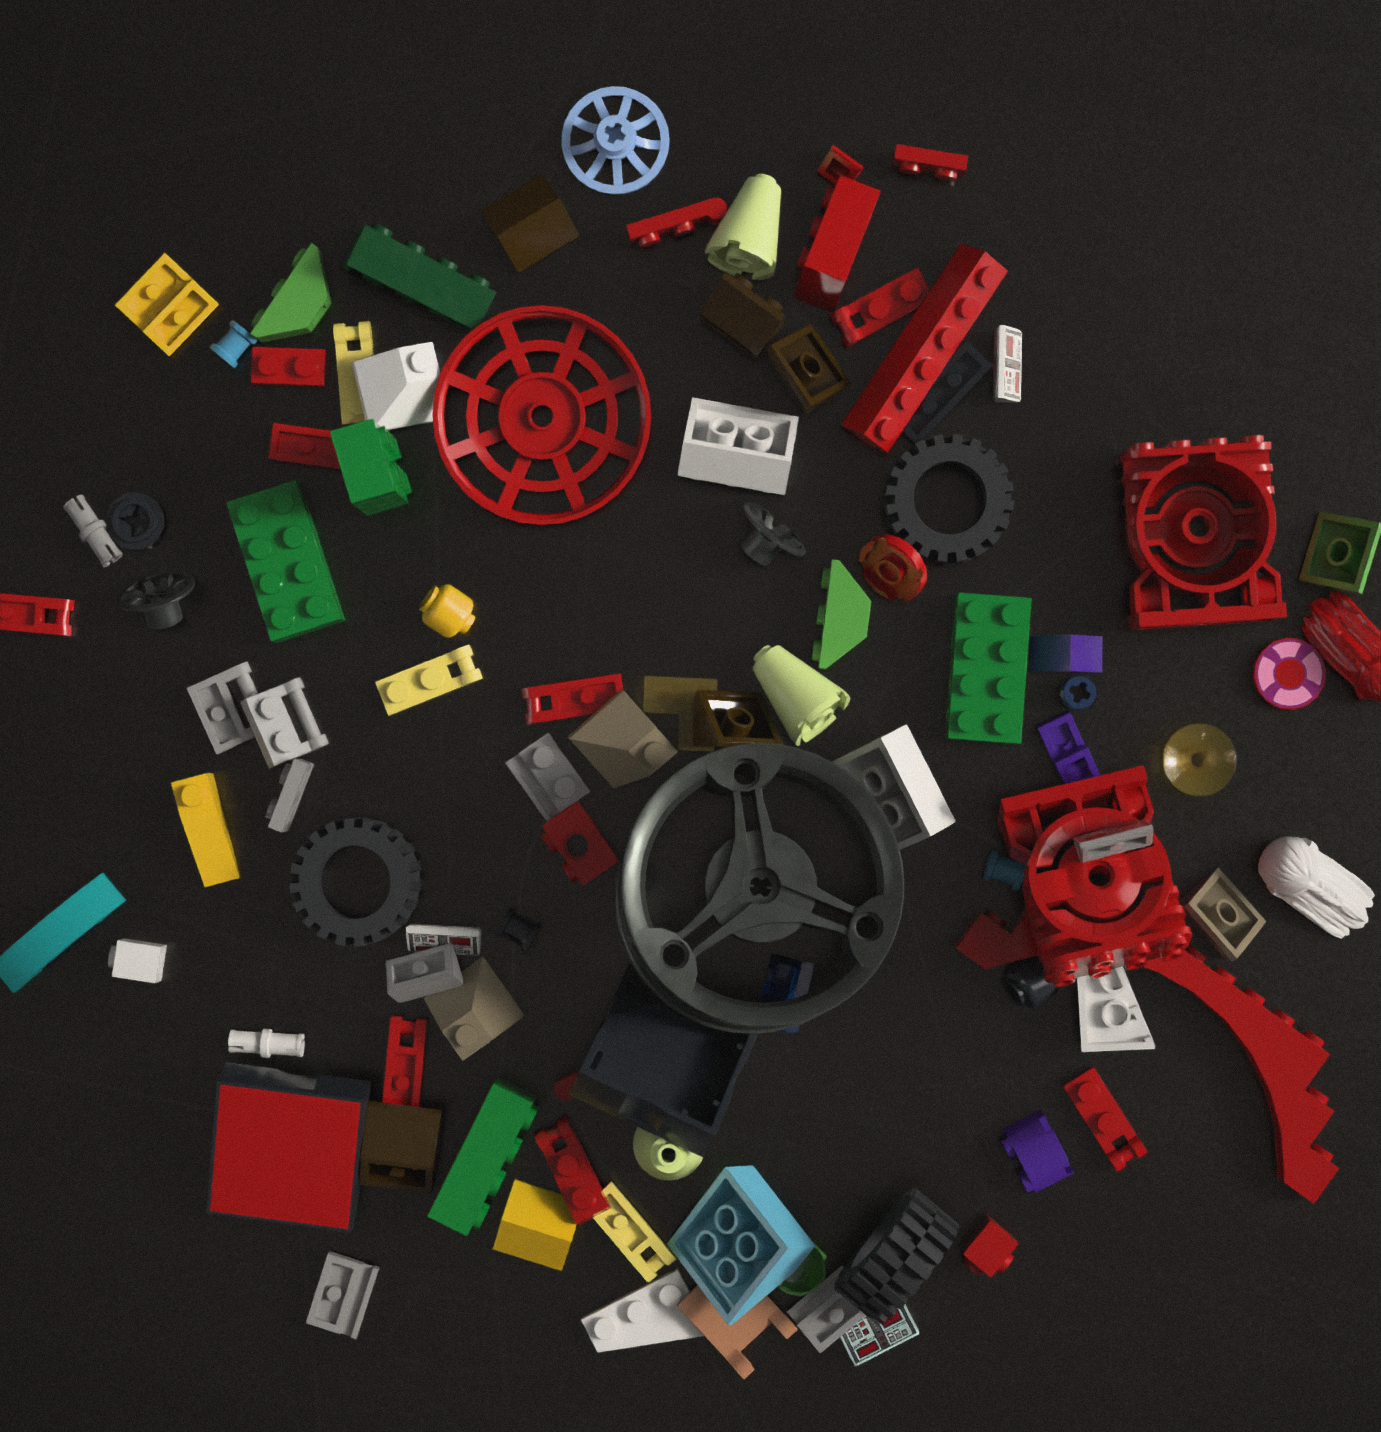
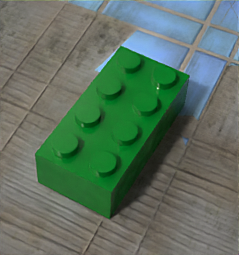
M373 418L330 431L351 504L367 516L409 504L406 495L412 493L410 482L406 472L404 473L403 469H400L396 460L402 458L396 438L390 434L389 430H386L385 425L380 426Z
M294 480L226 502L271 642L279 643L344 622L345 617L301 483Z
M957 593L955 595L945 739L1021 744L1032 598Z
M499 1076L497 1077L427 1217L465 1236H468L471 1228L479 1230L490 1207L484 1201L488 1194L493 1197L496 1196L507 1173L501 1170L504 1161L512 1163L523 1141L517 1135L521 1128L528 1131L539 1109L538 1106L533 1104L537 1095Z

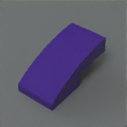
M1068 710L1035 725L1063 784L1100 776L1089 748L1084 744L1074 719Z

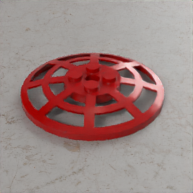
M540 305L520 307L500 313L481 323L462 339L450 354L440 373L434 393L432 417L434 436L440 456L451 477L464 493L481 507L500 517L519 523L547 525L565 523L582 518L603 507L621 492L633 477L643 459L650 433L651 408L644 375L633 354L618 336L606 326L585 314L563 307ZM544 317L562 319L573 324L565 343L543 339L520 343L512 322ZM499 328L507 349L499 352L488 361L476 379L456 372L455 370L461 359L471 347L485 335ZM586 329L597 334L616 351L624 361L629 373L609 381L600 366L586 353L578 349ZM549 351L560 353L553 373H532L525 353ZM511 359L519 379L506 392L486 385L496 369ZM573 360L578 361L588 369L599 385L579 393L566 380ZM452 385L470 393L466 410L467 431L470 438L449 446L445 431L444 410L448 387ZM634 386L637 391L640 410L639 432L635 447L615 439L618 424V408L615 394ZM480 398L500 406V426L483 433H479L477 420ZM605 399L607 407L605 435L585 427V407ZM542 405L549 407L553 413L552 422L545 427L537 426L532 421L533 410ZM506 439L509 445L519 452L511 473L506 471L492 458L486 449L487 446ZM578 440L599 448L585 466L573 473L565 453L572 449ZM476 452L486 468L500 480L506 482L498 503L485 496L471 484L460 470L455 459ZM608 453L629 460L624 471L607 490L597 498L585 503L578 483L596 471L606 459ZM532 459H552L560 479L533 481L524 478ZM519 489L534 492H551L564 489L572 509L564 512L548 514L527 513L511 508Z

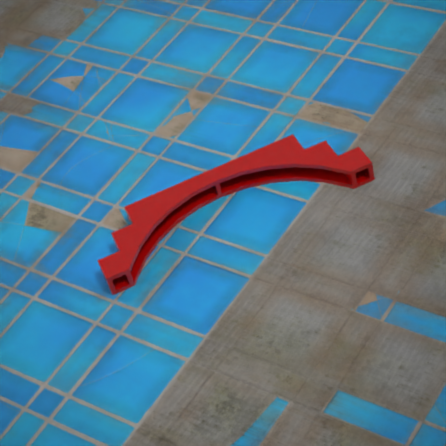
M1099 882L1097 886H1104V884ZM1132 905V907L1123 915L1108 921H1091L1077 916L1069 909L1068 912L1073 914L1075 917H1078L1088 922L1108 923L1126 917L1127 915L1132 913L1137 907ZM1059 906L1049 909V911L1060 910L1063 908ZM1026 908L1009 931L1004 929L1008 923L992 911H989L986 916L978 911L953 946L985 970L1038 956V947L1031 934L1032 926L1027 916ZM1190 945L1182 951L1183 956L1175 960L1162 961L1161 958L1148 960L1147 965L1143 967L1154 970L1189 990L1220 1017L1244 1048L1264 1088L1274 1124L1277 1178L1314 1204L1339 1170L1337 1166L1330 1162L1334 1155L1317 1143H1315L1313 1148H1310L1313 1141L1335 1112L1326 1105L1329 1098L1312 1086L1308 1092L1305 1090L1330 1055V1053L1322 1048L1325 1042L1309 1030H1306L1304 1034L1292 1027L1295 1020L1278 1008L1274 1014L1262 1006L1265 999L1252 989L1247 987L1245 992L1233 985L1236 978L1218 966L1213 971L1203 964L1206 957Z

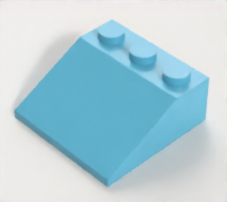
M753 1165L725 1167L667 1243L727 1325H733L793 1274L815 1247V1244Z

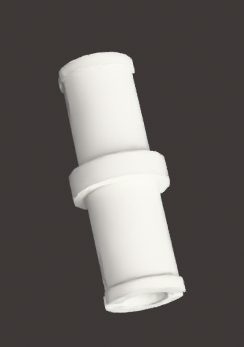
M231 1029L228 1039L229 1053H258L264 1058H270L271 1054L302 1057L305 1037L304 1034L273 1033L272 1029H263L262 1032L236 1031Z

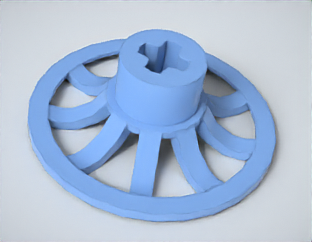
M611 86L600 88L588 93L570 110L562 131L564 158L570 171L588 188L611 195L627 194L649 184L662 169L669 150L668 126L657 105L644 94L626 87ZM612 95L624 96L618 115L610 116L602 97ZM632 99L640 102L650 111L636 121L629 122L626 120ZM594 102L602 121L599 124H593L577 116L587 105ZM656 120L660 130L661 141L636 136V131ZM573 125L583 131L594 134L592 140L580 145L570 146V135ZM635 146L649 150H660L651 169L633 151ZM597 149L599 153L589 170L584 173L577 165L573 156ZM626 157L642 177L634 182L623 185L621 159ZM607 158L612 159L614 185L603 184L593 180Z

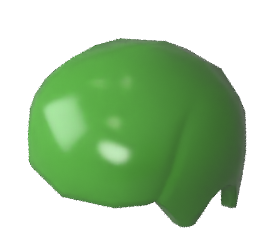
M815 1244V1247L797 1270L778 1287L786 1294L803 1296L814 1292L826 1277L825 1260L827 1257L825 1253Z

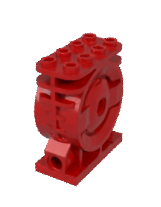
M1263 435L1241 437V440L1235 441L1234 444H1227V438L1206 439L1204 443H1199V446H1191L1190 440L1168 442V445L1162 446L1163 448L1154 449V443L1132 444L1131 448H1126V452L1120 456V464L1123 466L1121 482L1122 486H1124L1125 495L1123 507L1126 509V537L1132 558L1141 571L1129 585L1131 615L1128 616L1129 630L1263 622L1286 618V603H1282L1281 576L1266 562L1276 534V512L1272 500V495L1275 494L1274 486H1271L1270 475L1273 472V464H1270L1269 451L1272 450L1271 442H1264ZM1191 481L1215 485L1226 492L1234 502H1250L1252 507L1234 509L1230 501L1220 492L1208 487L1193 486L1179 490L1171 495L1162 504L1158 514L1144 515L1145 508L1155 507L1160 497L1170 488ZM1192 518H1199L1205 523L1206 529L1202 537H1197L1190 532L1189 522ZM1254 540L1253 548H1238L1233 557L1224 566L1206 574L1180 572L1165 563L1158 554H1152L1149 547L1159 546L1171 561L1186 568H1205L1224 559L1233 549L1236 541ZM1259 571L1264 576L1257 577L1256 572ZM1146 578H1148L1153 584L1142 583ZM1240 585L1241 606L1220 607L1215 602L1214 594ZM1169 592L1180 596L1196 597L1197 607L1195 609L1170 610Z
M1144 765L1012 796L1000 801L997 818L1000 836L1004 837L1009 857L1025 866L1022 894L1026 913L1032 926L1031 934L1038 947L1037 955L1044 968L1043 976L1045 982L1053 983L1054 987L1070 985L1076 981L1075 978L1089 975L1091 979L1101 978L1109 975L1112 972L1111 969L1125 966L1126 970L1138 969L1147 965L1148 960L1161 958L1162 961L1175 960L1183 956L1182 951L1190 943L1192 933L1184 920L1186 916L1184 907L1179 904V891L1172 881L1169 859L1161 841L1154 832L1153 842L1149 846L1084 863L1080 862L1074 844L1062 856L1058 869L1036 874L1038 868L1051 867L1062 847L1068 842L1073 841L1076 836L1143 819L1151 823L1154 809L1146 787L1148 778ZM1051 824V825L1043 832L1042 826ZM1099 874L1104 876L1108 883L1104 886H1096L1090 882L1089 877ZM1151 884L1155 886L1146 890L1143 900L1132 913L1114 922H1088L1075 917L1066 909L1049 911L1051 908L1065 905L1070 911L1081 918L1091 921H1108L1123 915L1132 907L1140 887Z

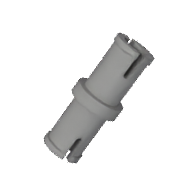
M84 495L76 496V502L74 498L69 500L63 508L68 512L80 530L79 537L83 542H88L100 560L101 565L107 567L110 565V560L112 563L119 560L123 556L122 552L119 551L107 533L106 523L104 520H98L86 502Z

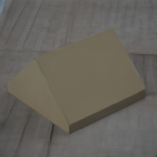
M1219 867L1179 901V904L1184 907L1186 917L1223 959L1232 962L1241 955L1266 923L1265 919Z

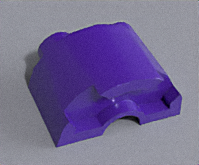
M1041 1109L1002 1129L1006 1138L1001 1140V1143L1010 1160L1018 1158L1023 1171L1017 1174L1027 1193L1032 1190L1037 1193L1074 1174L1055 1132L1051 1129Z

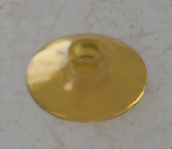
M1192 724L1179 729L1169 739L1163 754V766L1168 779L1178 790L1193 796H1207L1220 791L1231 780L1236 768V753L1231 740L1220 729L1208 724ZM1195 753H1200L1204 759L1203 764L1199 767H1195L1191 762V758Z

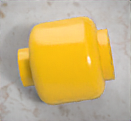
M450 584L442 585L439 588L433 586L419 607V610L423 612V623L445 638H451L458 632L464 635L475 620V616L471 614L473 610L472 599Z

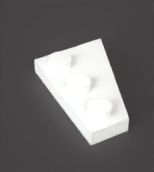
M1123 967L1111 969L1112 972L1109 975L1101 978L1091 979L1089 975L1077 978L1082 1052L1155 1049L1154 1041Z
M679 1268L581 1317V1321L597 1352L704 1336L677 1306L690 1292Z

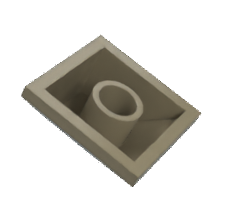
M623 689L568 736L613 788L651 776L678 752Z
M484 956L461 971L463 986L431 994L424 998L441 1031L462 1061L525 1016Z

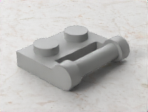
M248 662L241 663L187 688L216 754H221L255 738L252 728H246L226 684L236 680L244 699L258 694L249 675L252 670Z
M300 677L248 697L240 702L269 769L329 744L326 735H321L302 689L305 687ZM289 696L308 741L300 742L281 699L282 697Z

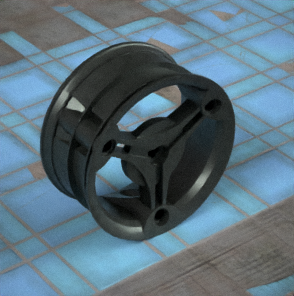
M766 743L742 744L714 751L690 762L666 780L646 803L623 846L617 866L614 887L615 917L619 935L627 956L643 982L665 1004L684 1017L713 1029L743 1034L771 1033L795 1027L839 1006L853 996L868 982L888 954L898 930L904 903V872L899 846L890 823L873 796L847 771L817 754L796 747ZM734 774L743 775L749 778L752 783L741 785L735 780ZM774 777L799 783L815 791L834 805L848 820L860 839L868 859L872 879V898L857 908L817 887L814 867L806 852L795 841L772 830L763 800L762 789ZM703 789L712 794L730 797L733 838L725 842L714 854L707 867L704 879V896L707 906L677 934L663 928H653L649 917L645 891L646 869L653 842L659 829L675 807L695 791ZM752 794L757 830L746 832L741 796ZM752 880L756 884L762 881L766 884L767 888L763 891L767 893L766 897H763L761 894L754 896L750 890L754 887V885L750 884ZM817 903L849 916L846 925L842 926L812 914L811 911L814 904ZM713 916L721 928L695 949L691 950L688 943L683 939ZM859 919L866 925L867 938H863L857 933L856 924ZM802 925L842 937V959L845 968L823 986L793 999L767 1003L741 1001L717 994L696 982L698 974L696 957L730 935L750 943H771L784 939ZM675 947L681 951L683 959L679 966L672 967L664 962L662 954L665 948Z

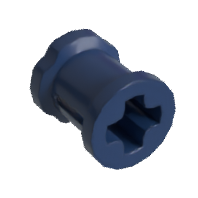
M1078 676L1064 681L1060 687L1059 695L1066 707L1082 709L1093 703L1096 696V688L1087 677ZM1081 684L1083 685L1081 691L1086 694L1085 699H1077L1074 702V694L1069 692L1070 687H1077Z

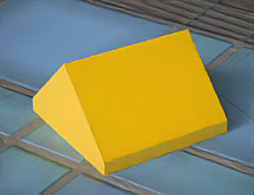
M515 1179L493 1249L562 1271L577 1225L563 1195Z

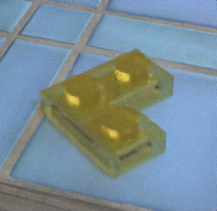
M645 676L643 713L679 714L678 750L714 752V747L693 746L694 702L697 689L717 691V679Z

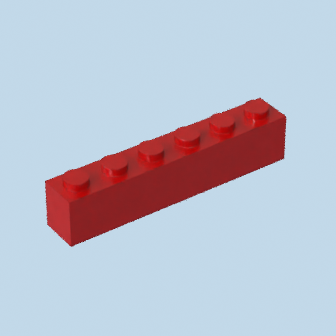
M960 244L841 425L864 443L888 453L1008 271L986 251Z

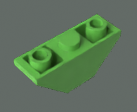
M311 243L307 250L302 248L298 252L291 265L294 267V270L287 280L282 278L277 283L271 294L274 299L267 310L261 308L255 315L251 323L254 329L250 334L261 343L312 333L331 305L323 256L319 248Z
M833 559L830 563V568L823 567L821 589H827L826 603H819L816 625H823L821 640L814 639L812 661H818L817 669L820 670L827 669L867 637L871 600L840 560Z

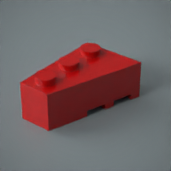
M840 175L835 188L828 186L821 204L822 207L827 208L823 218L816 216L809 234L810 237L815 238L812 247L804 246L797 263V267L803 270L793 298L831 313L835 311L876 206L880 190Z

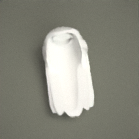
M1280 837L1272 841L1264 849L1260 857L1258 871L1263 881L1267 884L1266 887L1273 895L1283 899L1332 936L1342 939L1345 935H1349V928L1359 929L1364 927V924L1368 922L1366 908L1373 906L1371 899L1375 896L1370 887L1336 861L1318 850V846L1307 838Z

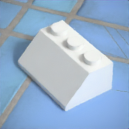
M692 397L678 476L726 484L732 487L754 489L765 493L785 495L799 417Z
M907 724L832 761L860 782L873 796L893 829L899 850L924 840L956 822Z

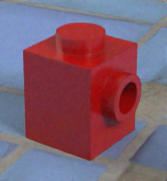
M987 1215L961 1246L960 1250L966 1257L962 1262L978 1276L985 1272L988 1276L992 1277L996 1271L1001 1274L1013 1260L1011 1253L1019 1243L1011 1234Z

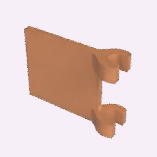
M698 1285L677 1304L679 1309L725 1357L743 1379L755 1369L741 1351L767 1326L774 1324L786 1339L798 1330L795 1324L768 1295L733 1325L726 1324Z

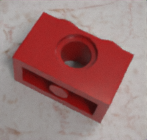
M577 801L542 825L546 831L541 835L543 841L552 853L559 850L566 861L561 866L572 883L579 880L582 886H584L619 862V858L580 801ZM573 835H582L587 839L588 850L585 854L577 856L569 851L568 841Z

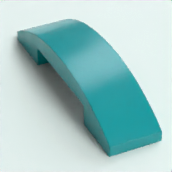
M101 873L47 915L0 956V978L13 993L17 992L43 970L42 968L94 925L104 920L122 905L126 899L108 877Z

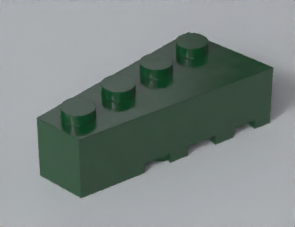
M373 223L371 227L364 225L356 231L338 269L349 274L354 269L363 274L362 278L367 283L386 290L390 287L395 290L394 294L399 298L417 306L423 304L428 307V312L469 332L482 323L496 294L495 291L488 288L490 285L489 281L472 273L468 278L456 272L458 266L445 258L438 257L437 261L423 255L425 249L414 242L406 240L402 244L392 239L393 232L379 224Z

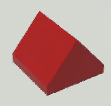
M833 145L817 172L836 186L840 175L856 180L864 167Z

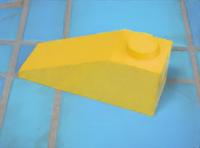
M205 773L172 782L179 815L204 886L208 887L241 878L214 774Z

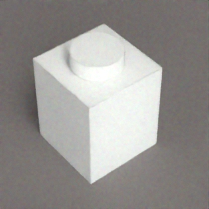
M125 938L117 940V946L111 947L108 959V967L113 968L112 977L150 983L161 981L167 945Z

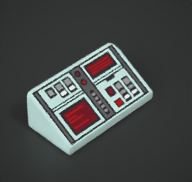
M905 1304L901 1309H897L895 1315L887 1319L883 1324L877 1325L867 1316L863 1317L845 1332L841 1339L854 1366H858L919 1334V1330Z

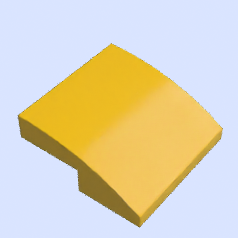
M165 252L115 303V306L168 356L219 305Z

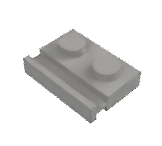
M550 733L545 734L506 762L511 772L547 822L590 792Z
M294 759L292 765L286 763L279 779V783L284 785L279 799L273 797L266 813V818L271 819L268 825L269 828L279 832L289 831L313 769V763L303 759Z
M329 1251L306 1323L356 1339L380 1267L371 1266L362 1261Z
M843 1264L824 1279L814 1292L806 1294L786 1311L819 1353L823 1352L866 1316L834 1289L835 1281L839 1278L838 1275L844 1268Z

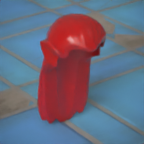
M1334 591L1330 592V599L1323 597L1315 598V601L1310 603L1311 616L1303 617L1304 624L1301 626L1304 637L1337 673L1354 686L1360 700L1369 699L1381 703V631L1375 627L1350 598L1340 591L1336 593Z

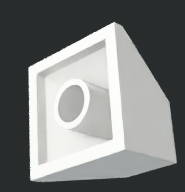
M433 342L396 348L352 363L365 420L374 418L380 426L385 425L386 430L433 422L434 393L440 376Z

